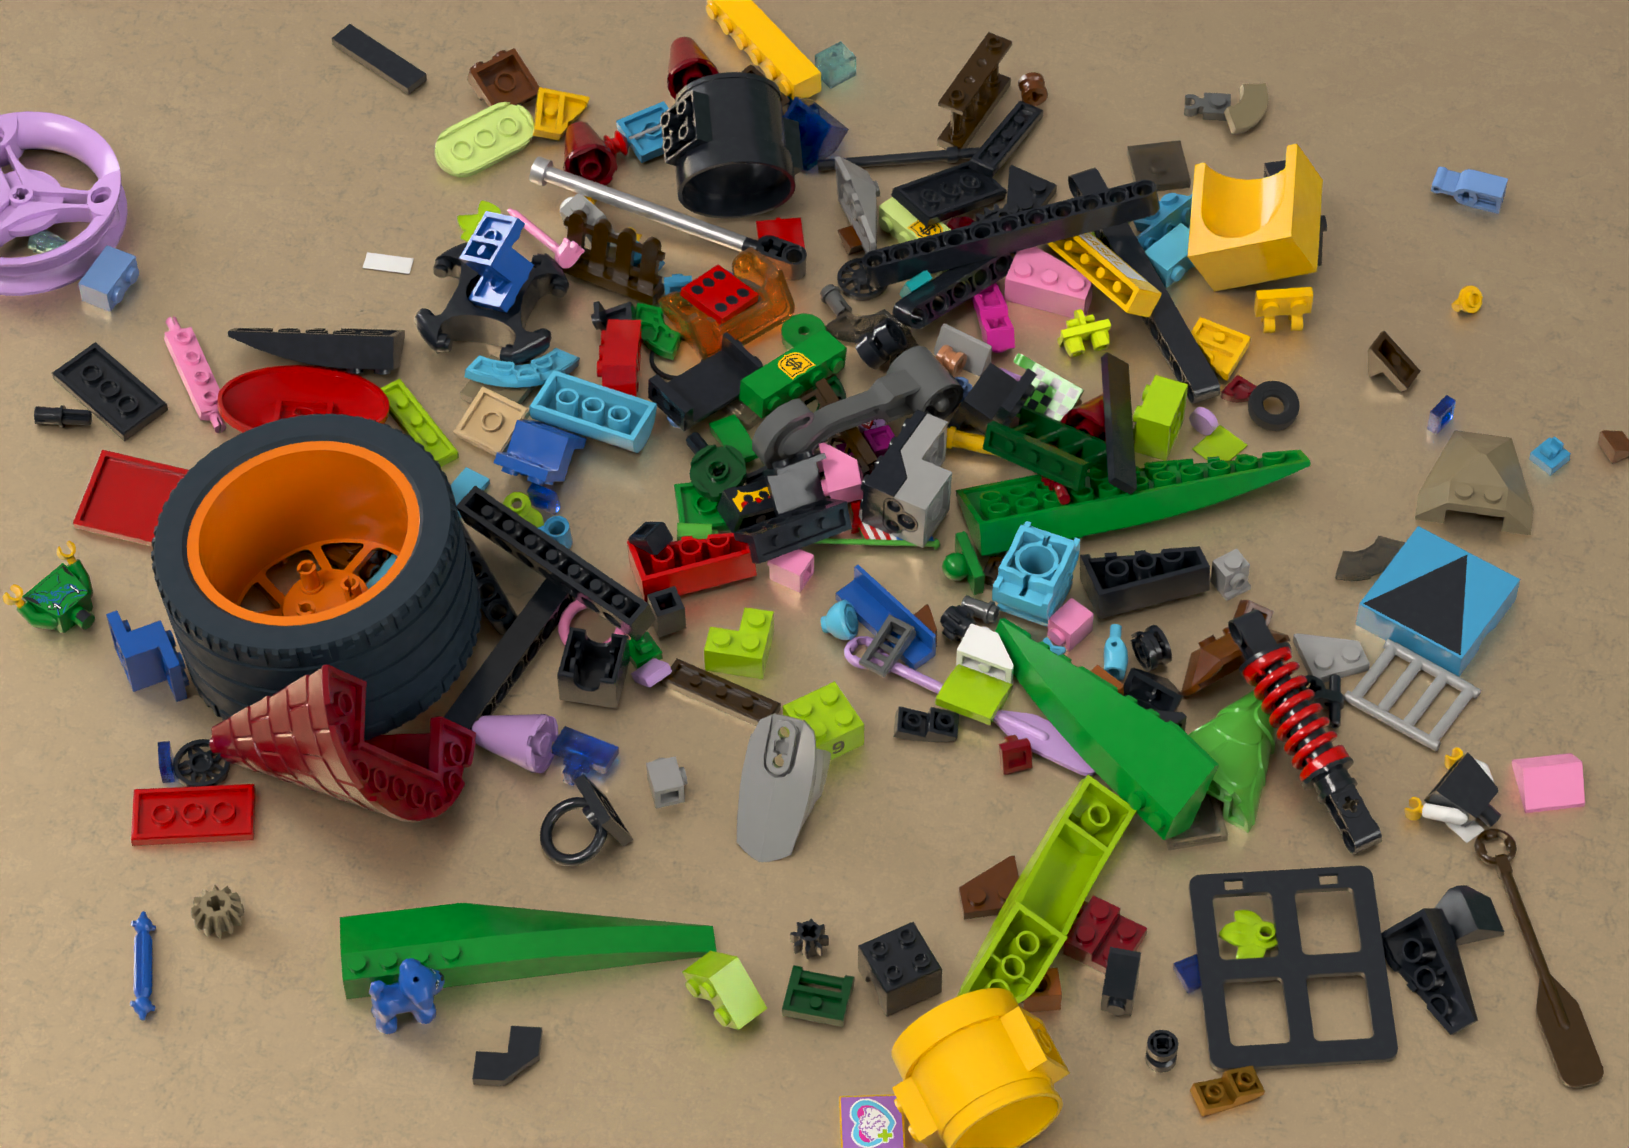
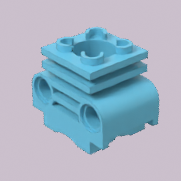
M1028 521L1024 525H1020L1009 551L999 566L998 577L993 584L992 601L998 603L997 606H999L1000 611L1048 627V620L1062 607L1073 585L1072 573L1078 561L1081 539L1075 538L1073 541L1033 527L1031 522Z

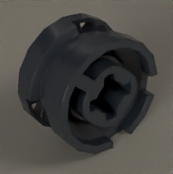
M1157 625L1147 627L1145 632L1138 631L1131 635L1132 638L1135 637V639L1131 640L1134 654L1142 668L1150 672L1156 669L1158 664L1165 665L1172 661L1169 642Z

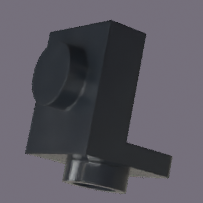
M600 301L593 303L594 313L591 314V319L596 330H606L608 319L636 320L635 307L631 301L607 310L604 309Z

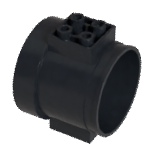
M726 72L705 76L681 89L676 96L675 104L661 114L660 124L662 127L664 160L666 164L676 166L678 199L689 211L711 218H746L774 210L787 202L794 194L796 187L795 175L803 170L799 122L783 117L781 91L770 79L744 72Z

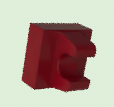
M1016 735L1004 737L1005 743L999 744L1000 767L1003 774L1033 768L1031 744L1028 738L1018 739Z

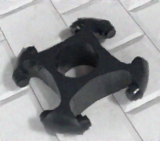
M468 242L457 245L436 258L433 267L435 276L439 278L451 276L459 279L456 291L441 314L435 316L429 309L422 308L417 312L414 319L421 337L437 354L440 352H450L453 341L486 343L502 347L500 361L514 362L515 365H521L548 350L552 339L551 332L545 328L528 332L525 330V326L532 309L542 296L552 294L555 297L562 298L569 289L566 275L551 256L547 253L533 255L531 263L534 266L529 273V278L522 285L514 304L507 313L497 310H484L475 307L476 305L468 300L481 277L480 274L459 259Z

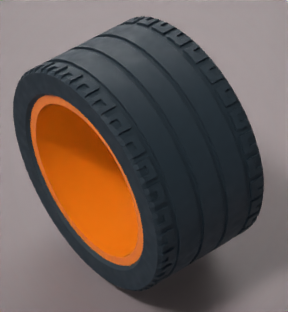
M310 414L269 422L241 433L213 449L204 458L200 459L187 472L184 478L180 479L176 488L169 494L170 497L162 507L163 512L159 514L157 519L158 525L154 528L153 532L155 537L152 539L153 551L151 552V559L153 561L154 578L192 682L197 688L200 697L204 699L205 704L213 709L217 717H222L223 721L264 697L274 695L301 677L311 675L322 668L323 665L329 664L367 682L364 741H367L379 735L389 733V731L401 727L408 721H412L420 713H424L429 709L428 707L441 698L443 693L450 689L451 684L457 681L460 677V672L467 666L466 661L473 654L472 647L476 646L477 643L476 634L480 632V621L482 618L480 608L482 605L477 579L450 482H448L445 472L441 470L438 461L434 460L430 452L425 451L422 444L415 442L411 436L404 435L401 430L393 429L390 425L378 423L376 420L345 414ZM362 543L364 546L344 570L332 568L321 549L322 545ZM377 550H387L397 555L396 561L387 573L368 589L364 581L359 577L358 572ZM302 552L312 554L321 570L317 571L316 565L311 560L301 561L297 566L301 579L290 588L286 596L266 577V572L280 562L284 565L288 563V558ZM256 586L277 609L257 613L240 607V604L250 587Z

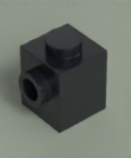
M675 586L647 595L648 604L656 618L653 626L658 637L686 629L685 607Z

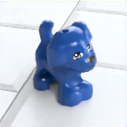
M409 958L402 961L399 967L398 983L385 985L381 980L371 982L369 990L373 1005L371 1014L376 1020V1029L384 1034L395 1033L397 1030L396 1015L412 1012L417 1022L429 1024L436 1017V1006L433 1003L434 996L442 990L445 984L444 975L441 972L422 965L419 960Z

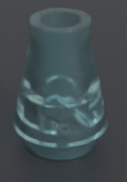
M48 230L38 231L37 234L30 235L28 249L33 250L34 254H41L58 248L69 241Z

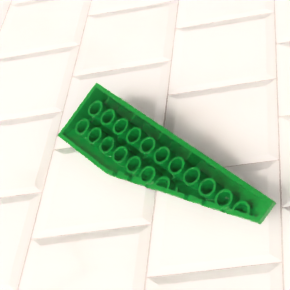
M455 903L340 917L341 965L346 1000L371 997L369 990L371 982L381 980L385 985L398 983L399 967L402 961L409 958L419 960L422 965L441 972L445 979L443 988L699 958L709 951L717 952L713 926L472 903Z

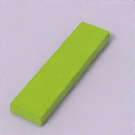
M400 378L380 388L389 400V413L405 434L414 438L415 442L422 444L425 451L430 452L434 460L438 461L441 467L459 458L456 448Z

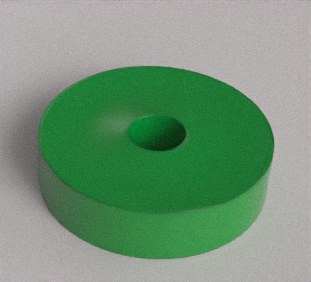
M802 313L793 315L782 325V343L787 350H790L819 331L826 330V327L820 318L812 314Z

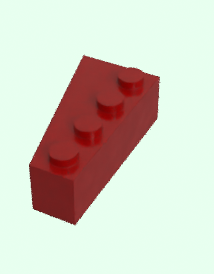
M734 533L709 534L707 539L683 536L681 541L670 542L658 555L649 554L627 541L629 564L641 596L647 603L648 594L673 586L676 587L680 596L757 576L756 563H752L749 544L735 541Z

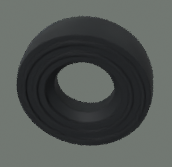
M1266 381L1259 384L1252 391L1248 400V412L1251 419L1259 427L1269 431H1280L1288 428L1295 421L1299 413L1300 405L1297 394L1290 386L1279 381ZM1269 397L1278 398L1284 405V411L1276 415L1270 414L1265 410L1263 401Z

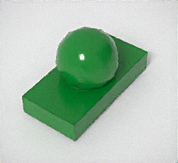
M965 531L956 533L955 553L947 555L942 563L943 573L948 579L953 581L967 578L973 595L981 594L985 586L983 569L968 534Z

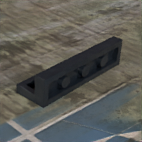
M830 498L819 500L734 532L735 541L748 543L752 563L761 564L852 529L847 501Z

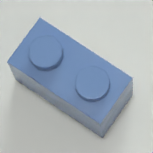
M107 245L78 283L82 301L111 312L115 305L123 300L129 286L138 279L139 269L136 256Z

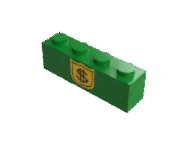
M823 329L743 378L740 384L739 400L762 419L777 407L799 398L805 391L816 387L815 383L821 379H826L833 374L839 373L845 367L847 347Z

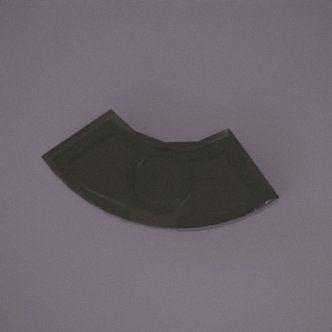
M885 309L871 315H854L845 311L825 325L826 331L833 337L855 343V340L867 331L873 332V327L885 318L892 319L903 330L901 322Z
M1378 536L1374 544L1364 550L1355 552L1343 551L1335 579L1344 581L1371 579V576L1380 574L1387 568L1405 542Z

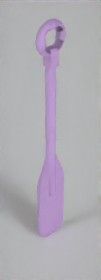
M859 636L850 640L844 649L847 661L854 667L867 669L859 665L861 658L852 655V653H854L858 645L869 647L874 638ZM880 648L877 651L886 657L889 656L888 654L884 653V650ZM872 657V660H870L881 667L884 664L883 661ZM896 662L888 672H893L937 694L943 686V683L899 662ZM1005 710L997 711L993 721L1007 736L1016 735L1018 739L1028 738L1032 752L1080 775L1092 776L1096 774L1050 721L1034 714Z

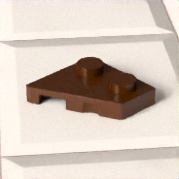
M1015 855L1009 856L959 887L964 920L999 914L1019 879Z

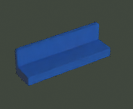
M856 565L854 567V580L835 593L836 601L847 600L855 609L858 621L874 636H876L889 614L913 626L917 635L899 659L909 668L918 669L936 655V635L862 567ZM895 632L891 633L893 637L897 639L901 638V635ZM888 640L884 642V644L892 648L895 647V644Z

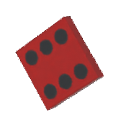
M719 264L682 287L680 296L720 326L756 303L759 297L757 292Z

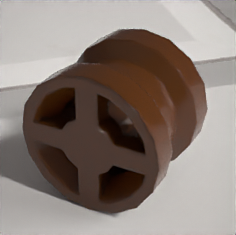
M1031 72L1020 77L1018 87L1021 91L1023 102L1037 106L1046 101L1048 92L1045 87L1044 78L1040 73Z

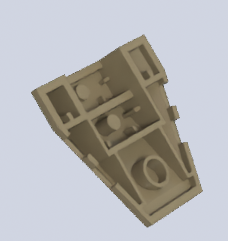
M1455 430L1418 493L1415 519L1444 523L1446 510L1503 517V532L1531 535L1533 506L1512 438Z

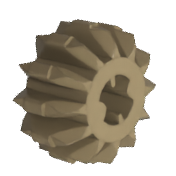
M214 885L213 891L210 892L203 889L201 892L202 897H194V907L191 908V916L194 919L195 927L198 931L204 930V934L207 937L216 932L219 938H221L224 931L233 934V926H241V916L244 915V907L241 904L240 896L237 892L232 893L228 886L221 891L216 885Z

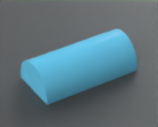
M553 370L529 406L532 419L639 453L646 445L652 432L657 403Z

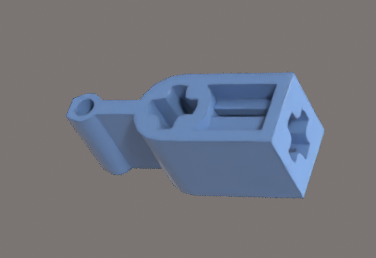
M1438 167L1431 191L1436 194L1443 193L1454 196V199L1459 204L1499 214L1505 197L1508 178L1472 169L1459 173L1448 170L1445 167Z

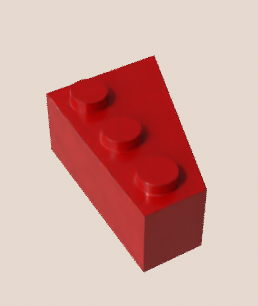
M608 319L606 330H601V345H599V360H597V377H602V386L637 397L639 390L637 378L638 371H640L642 348L641 320Z

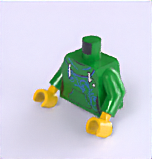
M71 541L66 542L71 551L70 554H64L60 546H58L56 552L61 560H67V566L64 563L59 565L25 595H23L22 588L16 584L10 587L11 592L16 595V598H12L7 592L3 594L4 603L10 606L16 605L18 613L34 628L55 629L60 633H65L75 624L86 630L95 621V616L90 613L93 609L91 601L93 588L90 576L80 559L76 560L74 557L76 546Z

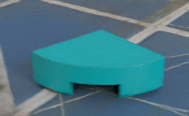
M924 270L907 281L900 290L899 295L902 298L931 281L933 277L927 270Z

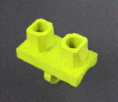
M1078 309L1074 311V319L1066 320L1067 329L1061 330V337L1057 339L1059 347L1064 346L1070 358L1084 354L1083 341L1091 340L1094 351L1105 350L1110 345L1108 332L1111 328V323L1109 319L1095 322L1093 314L1085 316L1083 311Z

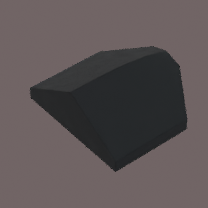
M1467 885L1450 888L1435 906V908L1443 909L1454 933L1457 946L1504 935L1503 927L1491 898Z

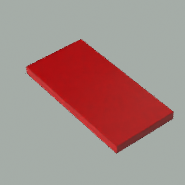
M102 450L73 521V526L76 529L152 546V539L155 537L153 533L154 528L158 525L157 519L159 514L163 512L162 507L168 501L171 491L176 488L177 483L180 479L184 478L189 470Z

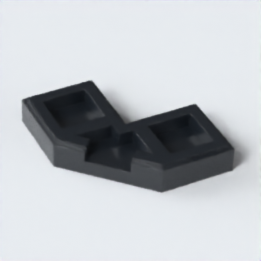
M511 1026L507 1053L476 1051L472 1078L473 1084L505 1086L515 1079L514 1076L526 1067L530 1068L538 1062L543 1035L542 1027Z

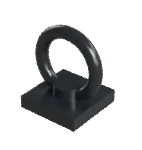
M584 774L574 780L583 797L568 798L556 804L544 818L540 829V843L544 853L550 860L563 866L581 865L595 857L602 849L608 832L623 847L633 841L632 836L607 796ZM582 809L588 821L596 829L595 836L584 850L575 854L562 853L553 844V827L557 820L566 812Z

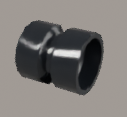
M885 318L873 327V332L867 331L855 340V347L862 360L870 368L876 370L889 361L890 356H896L907 348L908 341L901 328L892 319Z

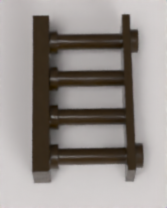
M988 32L939 100L938 106L951 111V120L937 138V146L944 149L957 146L958 149L967 148L1010 87L1011 78L999 73V63L1012 46L1011 40Z

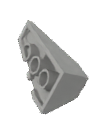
M841 156L835 157L838 201L862 242L864 251L867 253L876 250L877 197L880 196L878 183L876 180L872 181L868 171Z

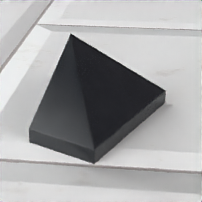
M1131 668L1124 683V696L1130 695L1137 699V704L1145 709L1151 708L1153 710L1176 712L1184 696L1169 679L1136 668Z

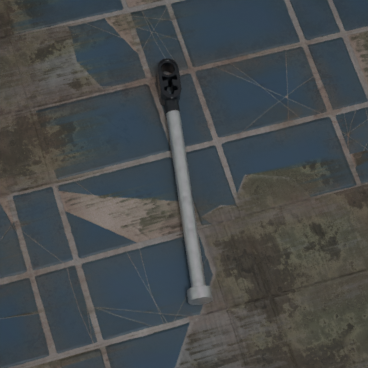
M540 156L535 159L529 175V181L545 186L548 182L756 257V264L761 270L788 280H799L806 274L807 253L800 245L772 235L763 236L757 241L553 167L552 160Z

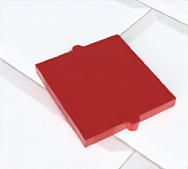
M777 217L775 220L756 221L758 240L763 236L772 235L800 245L805 249L801 217L787 219Z

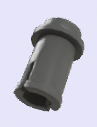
M829 284L821 290V300L829 305L838 320H842V316L845 319L851 314L852 308L840 294L841 289L838 286Z
M969 595L963 598L961 607L966 605L974 611V617L983 619L985 624L989 622L994 623L997 620L1000 608L995 605V602L990 601L987 603L972 598Z

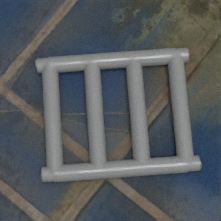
M1387 639L1383 647L1385 650L1352 692L1348 690L1344 694V700L1420 744L1438 751L1441 745L1440 739L1471 698L1476 699L1481 694V689L1399 643ZM1396 655L1410 664L1377 706L1364 699L1363 696ZM1420 670L1436 677L1404 720L1388 712ZM1446 684L1461 691L1430 734L1414 726Z

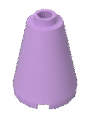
M547 714L481 716L472 726V731L476 732L475 743L532 773H544L554 758L555 752L550 750L552 742L558 743V724L554 717Z

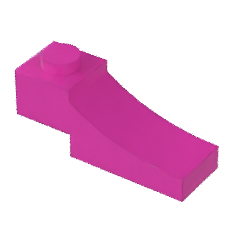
M994 283L973 296L971 300L977 314L983 342L992 346V352L1001 353L1007 349L1015 348L1014 327L1008 316V306L997 283Z

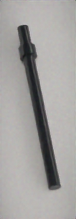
M957 146L938 151L849 157L844 159L859 167L936 161L957 163L961 159H971L979 150V147L958 149ZM835 159L817 160L818 171L835 169Z

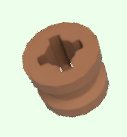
M943 345L938 351L936 358L955 378L962 372L966 364L967 355L961 351L956 353L951 346Z

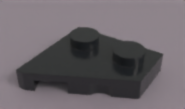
M1011 165L1009 167L1007 193L1009 209L1012 210L1015 207H1019V212L1048 204L1056 193L1057 185Z

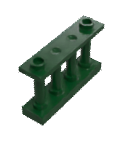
M1026 406L1021 409L1018 426L1010 428L996 421L987 423L983 450L1075 491L1084 488L1087 470L1095 467L1108 473L1106 441Z

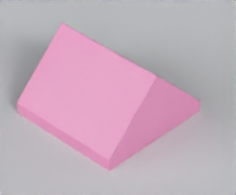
M1572 753L1512 760V767L1525 813L1585 806L1582 761Z

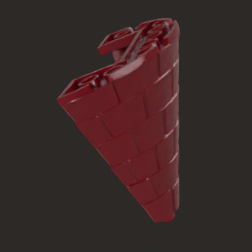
M328 664L323 665L322 668L311 675L301 677L274 695L264 697L253 705L247 706L228 719L211 728L212 737L209 746L212 753L220 754L229 763L255 772L268 774L285 782L324 793L341 801L353 803L400 821L418 822L427 818H435L444 813L460 795L465 786V782L462 779L464 768L472 765L476 732L438 716L431 718L430 733L379 735L364 741L367 682Z

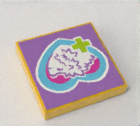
M896 1095L839 1096L841 1148H905L904 1116L899 1112L894 1103V1100L897 1098Z

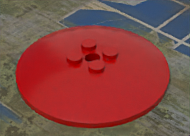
M274 366L241 374L221 388L217 401L218 412L223 420L242 433L269 422L301 415L345 414L376 420V422L385 424L389 416V400L386 394L374 383L352 373L319 366Z

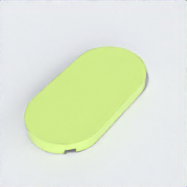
M510 102L496 103L445 129L439 135L435 144V159L440 168L452 176H473L524 150L533 139V117L526 108L518 104L516 106L510 104Z

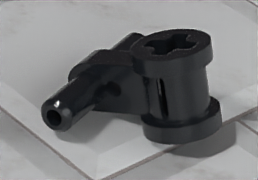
M1336 674L1329 677V689H1326L1321 679L1313 675H1307L1306 684L1299 688L1298 692L1312 689L1315 692V696L1309 701L1310 704L1320 703L1322 709L1329 710V727L1334 729L1340 727L1341 710L1344 708V695L1341 693V677Z

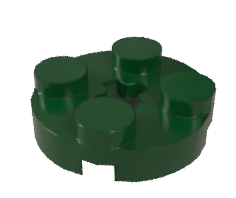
M716 444L709 445L698 451L692 458L689 473L691 483L701 496L710 498L713 502H720L724 490L730 487L743 486L748 479L745 460L742 454L732 446L716 447ZM714 468L719 470L725 468L721 476H713Z

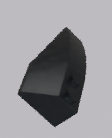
M233 328L228 331V337L255 349L302 363L346 368L347 373L353 374L363 373V369H374V374L384 375L391 374V370L398 368L400 365L405 330L341 328V330L333 331V334H328L326 328L306 330V333H300L298 328L278 329V332H273V328Z

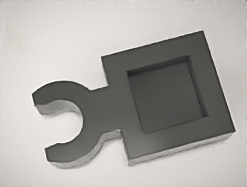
M1204 93V98L1187 94L1185 95L1184 115L1191 117L1203 114V120L1227 121L1224 111L1227 107L1231 106V94Z

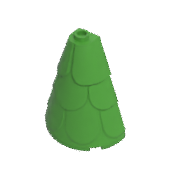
M1254 690L1220 710L1217 717L1189 734L1219 764L1206 793L1224 802L1223 820L1249 833L1256 821L1262 789L1266 783L1270 756L1275 751L1278 728H1273L1269 724L1270 715L1262 711L1263 701L1255 698Z

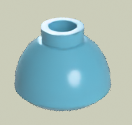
M842 600L835 603L828 610L827 615L821 617L823 632L831 633L835 638L846 641L856 637L858 633V619L855 609L850 602Z

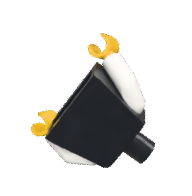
M1458 747L1452 749L1451 756L1445 755L1444 765L1449 770L1424 799L1425 805H1422L1419 798L1412 797L1409 799V806L1415 809L1404 808L1406 818L1412 821L1420 819L1423 815L1424 818L1463 827L1479 818L1490 828L1501 817V814L1489 804L1498 793V787L1494 784L1489 766L1473 758L1468 752L1463 755V751Z

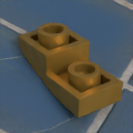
M1252 1065L1224 1071L1222 1077L1218 1079L1193 1083L1190 1092L1201 1115L1207 1116L1252 1101L1264 1095L1265 1090Z

